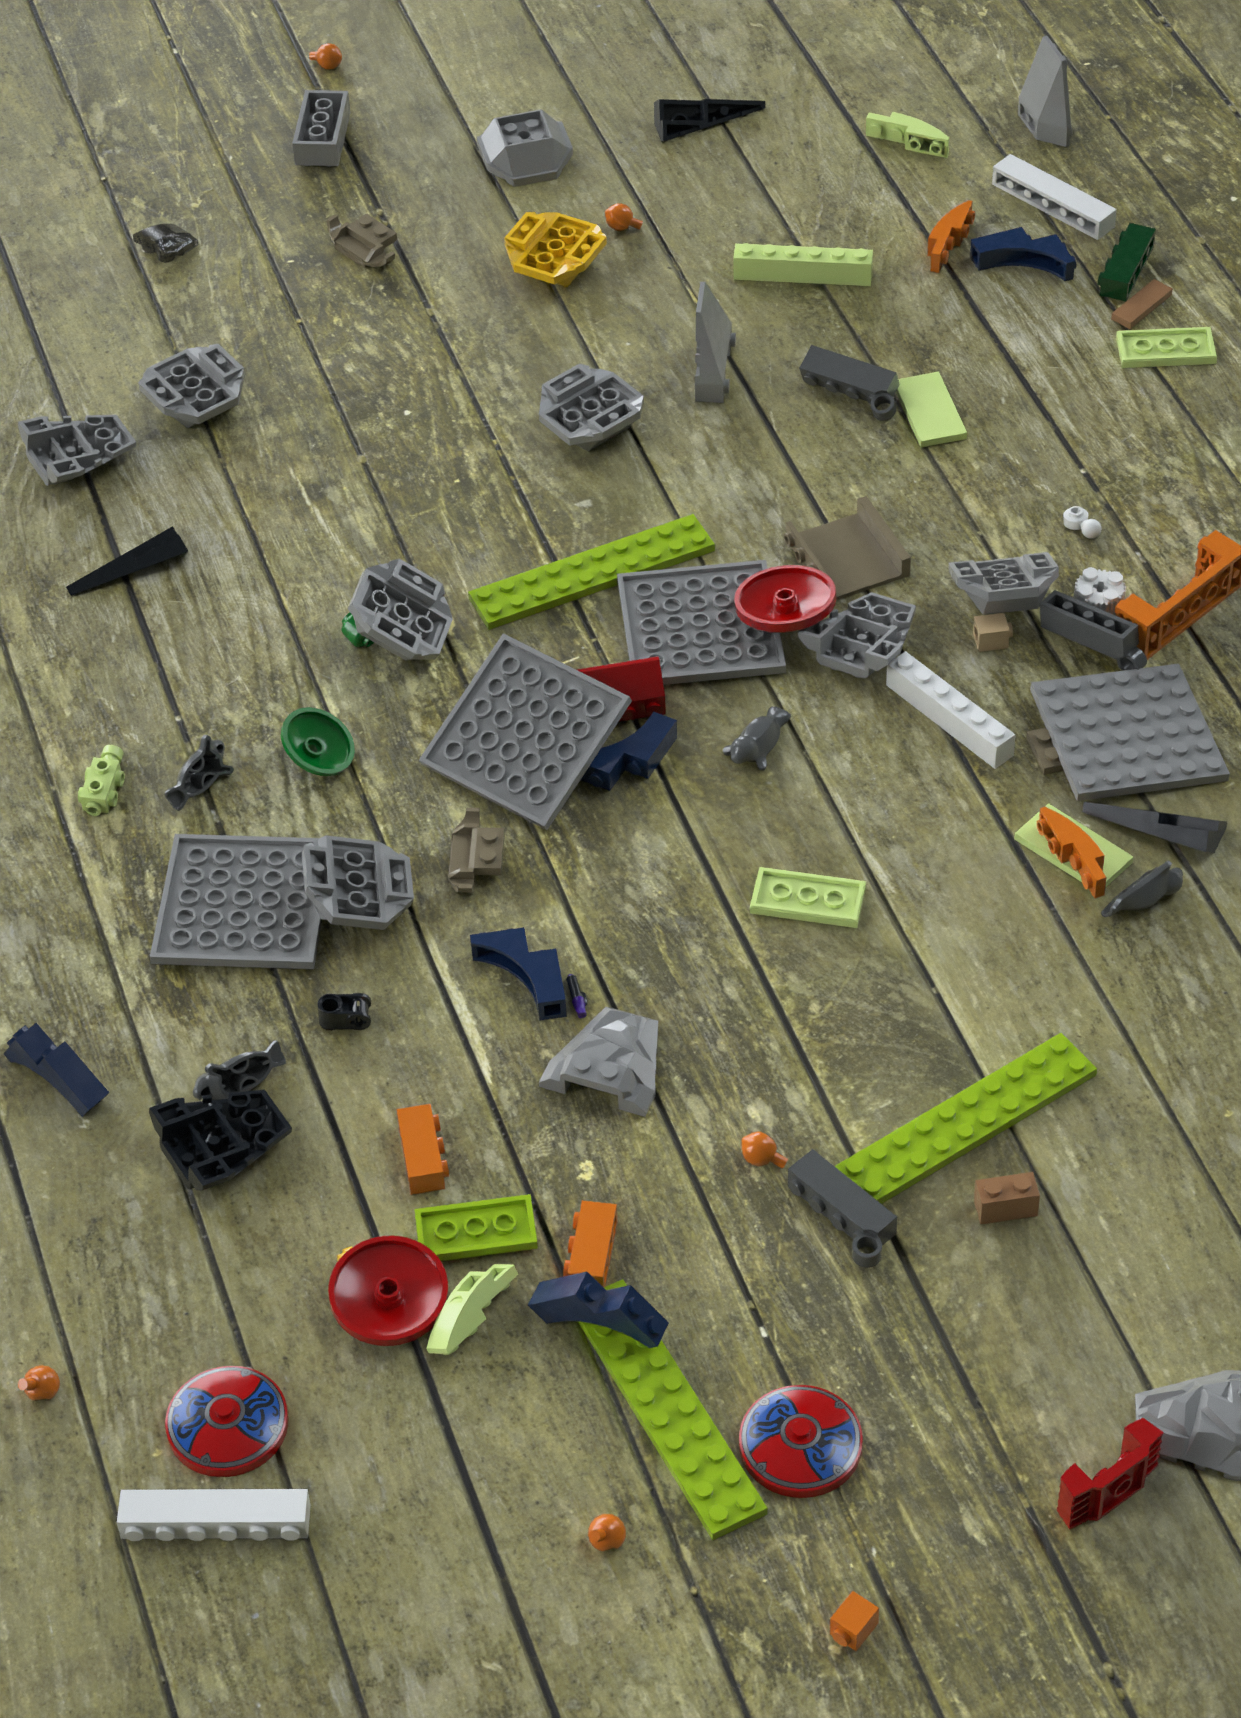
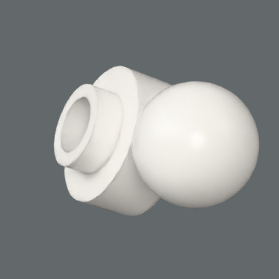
M1073 506L1064 512V526L1068 529H1082L1083 535L1089 539H1094L1100 535L1102 530L1101 524L1095 519H1088V512L1085 509Z

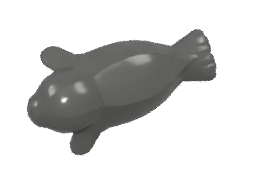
M777 706L770 707L767 716H761L751 721L731 745L723 748L724 755L731 756V760L736 764L747 761L756 762L758 769L764 771L767 767L766 756L776 745L780 736V728L790 720L791 714Z
M204 735L199 749L185 761L179 771L177 785L166 790L164 794L174 809L180 811L189 797L203 793L219 776H228L233 773L234 768L232 766L223 764L225 745L222 741L211 740L210 736Z
M1169 860L1159 867L1148 870L1115 896L1101 911V915L1103 917H1110L1121 910L1139 911L1150 908L1163 896L1173 895L1179 891L1183 883L1182 870L1178 867L1169 870L1172 865Z
M274 1040L265 1051L246 1052L232 1057L220 1065L208 1064L205 1067L206 1073L200 1075L195 1082L193 1096L198 1100H202L204 1095H211L212 1100L227 1099L229 1093L252 1090L268 1076L273 1067L286 1064L278 1041Z

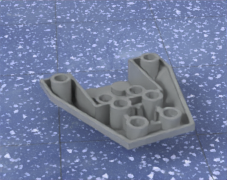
M1043 36L1019 96L1018 116L1036 140L1067 147L1070 146V137L1073 134L1070 118L1067 59L1059 52L1056 44L1052 43L1048 36Z

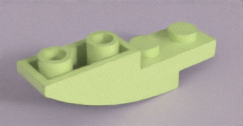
M892 112L890 117L874 113H868L866 117V136L904 143L905 149L944 158H947L949 155V137L936 127L922 120Z
M494 1264L486 1272L470 1271L460 1281L446 1300L435 1321L426 1347L428 1353L449 1355L459 1348V1344L466 1337L473 1335L478 1330L477 1327L486 1320L482 1309L488 1307L492 1302L491 1300L499 1292L506 1290L510 1286V1282L519 1275L514 1265Z

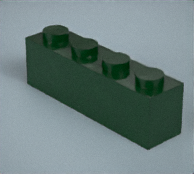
M1129 223L1126 231L1121 232L1119 244H1115L1113 247L1112 258L1107 259L1105 271L1100 272L1097 285L1100 286V296L1127 301L1154 248L1155 228Z

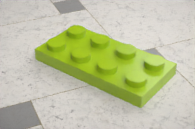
M531 1194L414 1209L418 1242L431 1249L440 1261L538 1249Z

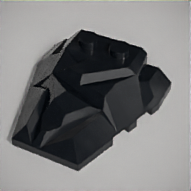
M265 1089L229 1093L227 1099L212 1100L211 1095L202 1096V1101L185 1103L184 1098H175L149 1108L154 1129L160 1136V1148L187 1189L195 1188L196 1190L203 1191L229 1181L292 1132L291 1125Z

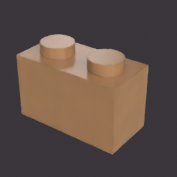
M1033 1172L975 1180L974 1203L980 1225L1038 1216L1040 1194Z

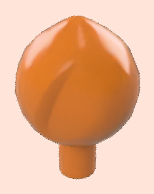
M326 43L320 46L317 52L311 51L309 59L317 60L322 68L331 70L338 67L341 63L342 53L335 44Z
M614 204L605 211L606 222L613 230L623 231L628 229L629 226L640 230L643 221L633 218L632 210L625 204Z
M752 1132L741 1140L743 1157L751 1165L765 1166L771 1162L783 1169L788 1161V1158L776 1152L777 1145L775 1141L765 1133Z
M38 1365L31 1368L24 1378L18 1381V1388L24 1390L31 1400H51L60 1388V1380L54 1369L49 1366Z
M613 1514L597 1516L588 1528L589 1541L599 1551L620 1548L626 1538L624 1523Z

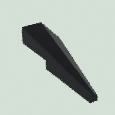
M659 99L654 102V125L661 142H665L765 109V101Z
M172 526L66 586V589L72 596L186 553L188 549Z
M1084 802L1082 811L1101 819L1209 853H1215L1227 828V821Z

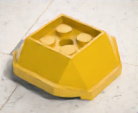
M526 212L505 236L504 243L514 272L554 285L568 287L579 273L588 268L606 246L607 238L597 224L558 212L540 214Z

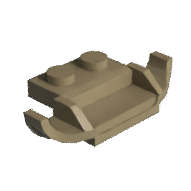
M365 214L351 224L346 222L343 225L340 223L337 215L326 219L330 239L335 249L363 268L368 266L381 267L395 259V253L392 251L389 254H385L384 248L397 241V233L370 215Z
M466 808L464 819L456 826L452 833L448 882H450L451 887L456 892L474 893L476 875H501L504 828H480V808Z

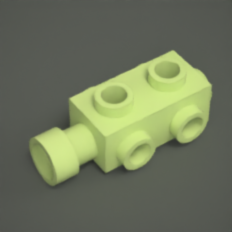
M106 745L103 748L101 758H93L91 766L87 767L85 771L84 786L79 788L78 802L81 803L82 809L92 816L108 813L111 806L115 807L117 805L118 792L116 789L117 786H123L125 774L120 768L124 752L116 745Z

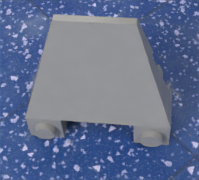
M700 282L696 308L695 341H697V354H695V363H697L695 375V401L724 403L725 393H729L730 379H726L725 373L727 356H730L731 347L736 346V333H732V322L706 282Z

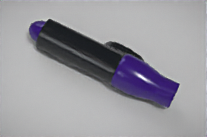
M569 974L566 982L573 1007L579 1018H585L587 1016L585 1006H587L586 994L581 992L577 977Z

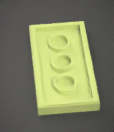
M1211 327L1125 330L1116 332L1122 368L1217 363Z
M939 372L898 379L900 385L896 394L921 448L967 439V431Z
M1049 803L1045 806L1071 820L1098 845L1105 855L1103 873L1106 876V887L1133 863V856ZM1040 811L1015 832L1014 839L1082 882L1079 872L1072 868L1070 861L1061 863L1056 854L1051 853L1045 836L1040 835L1037 829Z
M759 867L750 904V914L858 928L866 890V881Z

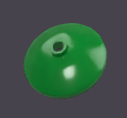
M313 707L300 708L290 713L282 724V745L291 760L305 771L319 776H334L345 771L351 764L355 754L353 738L347 727L331 713Z

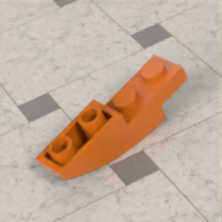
M968 200L949 211L928 237V256H931V272L939 273L942 265L947 264L949 250L952 251L954 246L960 247L963 238L968 237L969 224H973L975 219V211H972L973 201Z
M1047 807L1040 808L1037 829L1040 835H1044L1047 839L1051 853L1056 854L1061 863L1070 861L1072 868L1079 872L1084 888L1089 889L1094 898L1105 896L1106 876L1103 873L1105 855L1087 833L1068 818Z

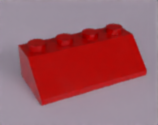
M659 656L577 669L631 698L632 702L619 722L650 717L653 712L662 715L666 714L665 691Z

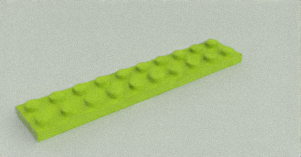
M691 514L468 591V597L488 630L617 586V574L662 570L714 552L715 543L695 515Z
M1059 1033L835 1165V1167L879 1203L883 1204L1097 1076V1068L1062 1033Z
M622 1279L604 1288L610 1290L627 1286V1284ZM578 1321L712 1541L767 1515V1506L663 1341H660L658 1347L648 1348L632 1337L611 1328Z

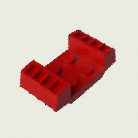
M1144 1418L1136 1420L1124 1427L1121 1455L1117 1462L1109 1469H1101L1094 1476L1093 1480L1076 1463L1064 1472L1060 1478L1061 1484L1059 1486L1057 1512L1070 1530L1088 1520H1100L1144 1488L1145 1478L1159 1465L1158 1458H1160L1161 1438L1164 1433L1162 1430Z

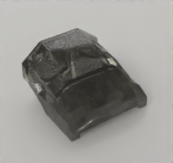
M167 222L150 226L133 234L134 242L141 244L143 252L156 253L157 259L164 263L171 262L175 259V256H183L198 246V240L189 232Z

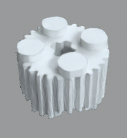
M1092 567L1084 569L1083 575H1080L1079 579L1075 582L1074 598L1115 615L1116 605L1119 601L1125 600L1126 586L1123 582V576L1117 571L1106 572V570L1101 571L1100 569L1097 571Z

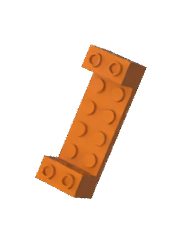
M1215 530L1210 535L1204 536L1198 543L1195 577L1184 588L1178 589L1166 602L1160 603L1155 608L1135 594H1131L1125 600L1118 602L1114 610L1115 615L1138 625L1139 644L1136 647L1143 651L1147 660L1241 587V545Z

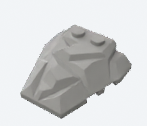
M86 415L85 421H71V416H63V421L50 422L48 421V416H41L18 422L22 441L26 445L27 458L46 486L79 477L136 447L135 439L117 415Z
M871 592L849 602L847 610L838 613V610L834 609L830 613L829 618L799 630L798 637L807 649L816 651V658L820 665L865 679L875 670L878 671L887 666L901 653L916 612V606Z
M606 1006L549 1061L539 1081V1087L563 1094L567 1093L571 1082L618 1095L619 1110L646 1117L656 1091L658 1021Z
M1225 1370L1135 1394L1136 1420L1144 1418L1164 1432L1161 1438L1160 1458L1175 1463L1178 1459L1194 1463L1195 1469L1205 1472L1207 1467L1223 1472L1224 1478L1241 1481V1370Z

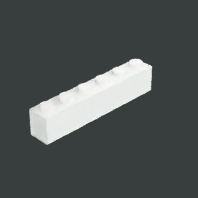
M1009 154L993 166L992 185L1096 240H1099L1115 228L1117 209L1012 154Z
M905 651L887 665L886 685L994 769L1014 756L1015 734L909 653Z
M308 1489L121 1490L117 1526L121 1539H128L130 1541H139L141 1539H159L162 1541L191 1539L201 1541L212 1538H220L226 1541H232L236 1538H252L257 1541L266 1540L267 1538H283L292 1541L298 1538H308L311 1504Z

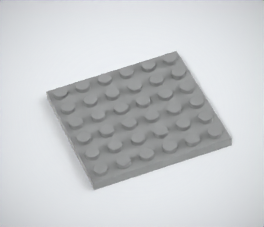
M766 560L617 574L629 661L659 656L663 685L786 673L780 632L761 631L746 625L738 617L735 609L734 597L736 590L748 577L768 569Z
M503 633L420 757L419 762L440 775L548 830L632 700L629 696Z
M1179 664L1031 682L1030 691L1045 727L1049 731L1051 741L1059 755V760L1076 801L1225 782L1229 779L1230 773Z
M175 834L150 953L151 964L314 969L322 919L313 902L305 894L302 850L304 845L310 842L313 843L319 838Z

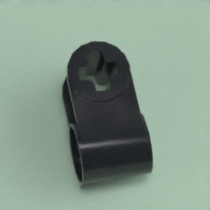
M364 993L325 994L318 1000L319 1024L325 1030H364L371 1024V1017L368 1015V1009L371 1007V998Z

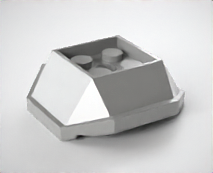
M542 109L494 118L484 133L477 137V145L487 171L497 177L506 179V182L514 187L557 179L562 172V168L573 155V147L562 121L554 120Z
M219 344L209 345V347L185 349L147 368L138 385L139 390L164 415L171 416L186 428H190L239 404L245 372L244 367Z
M578 364L542 384L539 421L569 446L577 445L589 452L629 429L635 421L641 418L644 396L614 372L603 369H591L587 365Z
M1048 552L1024 554L1021 557L977 562L969 560L948 563L949 573L958 588L965 590L982 615L1038 609L1039 603L1042 602L1050 585L1059 577V567Z
M400 558L389 563L366 568L361 574L348 606V610L354 617L359 634L405 661L413 659L435 660L441 652L453 620L449 605L444 597L443 584Z
M328 835L303 847L302 864L305 894L315 905L320 918L328 920L330 924L385 930L411 906L414 894L410 857L402 853H396L392 848L379 841Z

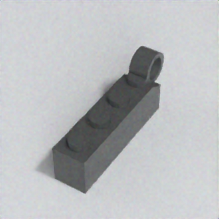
M811 345L799 367L802 378L807 384L812 386L819 385L825 387L830 392H840L855 400L859 398L868 401L874 417L880 421L889 420L895 415L896 405L893 397L900 385L896 372ZM880 404H890L886 410L877 409Z
M1056 590L1039 603L1042 628L1117 659V664L1122 671L1139 670L1146 666L1147 658L1145 654L1136 647L1139 644L1137 624Z
M812 1149L788 1168L789 1189L794 1195L801 1196L806 1200L815 1212L822 1213L827 1217L837 1230L844 1231L852 1238V1258L857 1265L865 1268L876 1266L882 1258V1246L897 1233V1216ZM863 1247H871L875 1251L870 1254H865L860 1252L859 1249Z

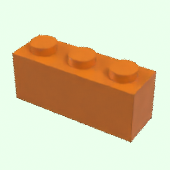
M431 1104L397 1109L411 1195L445 1189L444 1177H449L447 1159L441 1160L440 1154H445L443 1138L436 1136V1132L441 1131L438 1114H432Z
M582 1200L580 1212L574 1213L573 1229H576L575 1236L570 1235L568 1253H571L570 1260H565L563 1277L587 1271L600 1285L606 1286L618 1223L617 1204Z

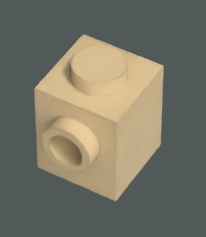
M1004 613L974 616L973 636L978 652L1009 648V638L1013 637V628L1011 622L1007 623Z

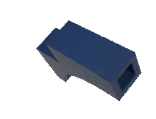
M1022 227L971 239L970 258L978 271L1002 266H1024L1049 272L1064 281L1073 280L1074 269L1077 267L1075 257L1070 255L1066 244L1061 242L1057 234L1032 240L1031 236L1027 235Z
M653 712L645 724L635 733L615 744L602 747L581 778V781L611 791L624 771L649 779L677 739V720Z
M524 927L470 935L473 961L495 965L517 977L531 993L536 1003L539 1021L567 1017L566 998L556 948L529 952Z
M37 1023L30 1028L24 1025L7 1042L9 1048L4 1052L5 1057L11 1063L26 1066L43 1077L69 1101L82 1117L109 1094V1091L65 1041L57 1047Z
M587 1271L539 1282L528 1303V1306L546 1324L561 1321H580L597 1324L630 1336L648 1348L658 1347L669 1324L631 1285L606 1290Z

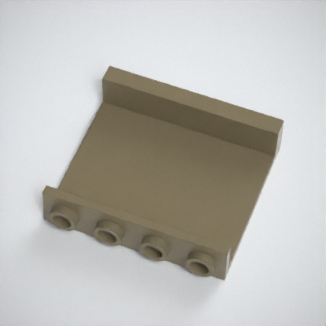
M867 496L857 499L856 514L802 532H798L791 521L786 522L784 541L787 547L792 548L798 563L818 569L833 580L836 589V600L910 576L911 557Z

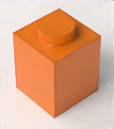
M852 1591L830 1618V1635L839 1645L848 1646L857 1651L878 1625L879 1607Z

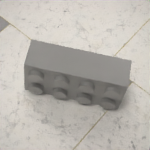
M305 90L292 142L295 165L339 166L351 113L348 91Z

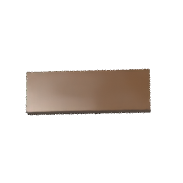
M1153 279L1112 313L1111 320L1131 329L1172 295L1173 288Z

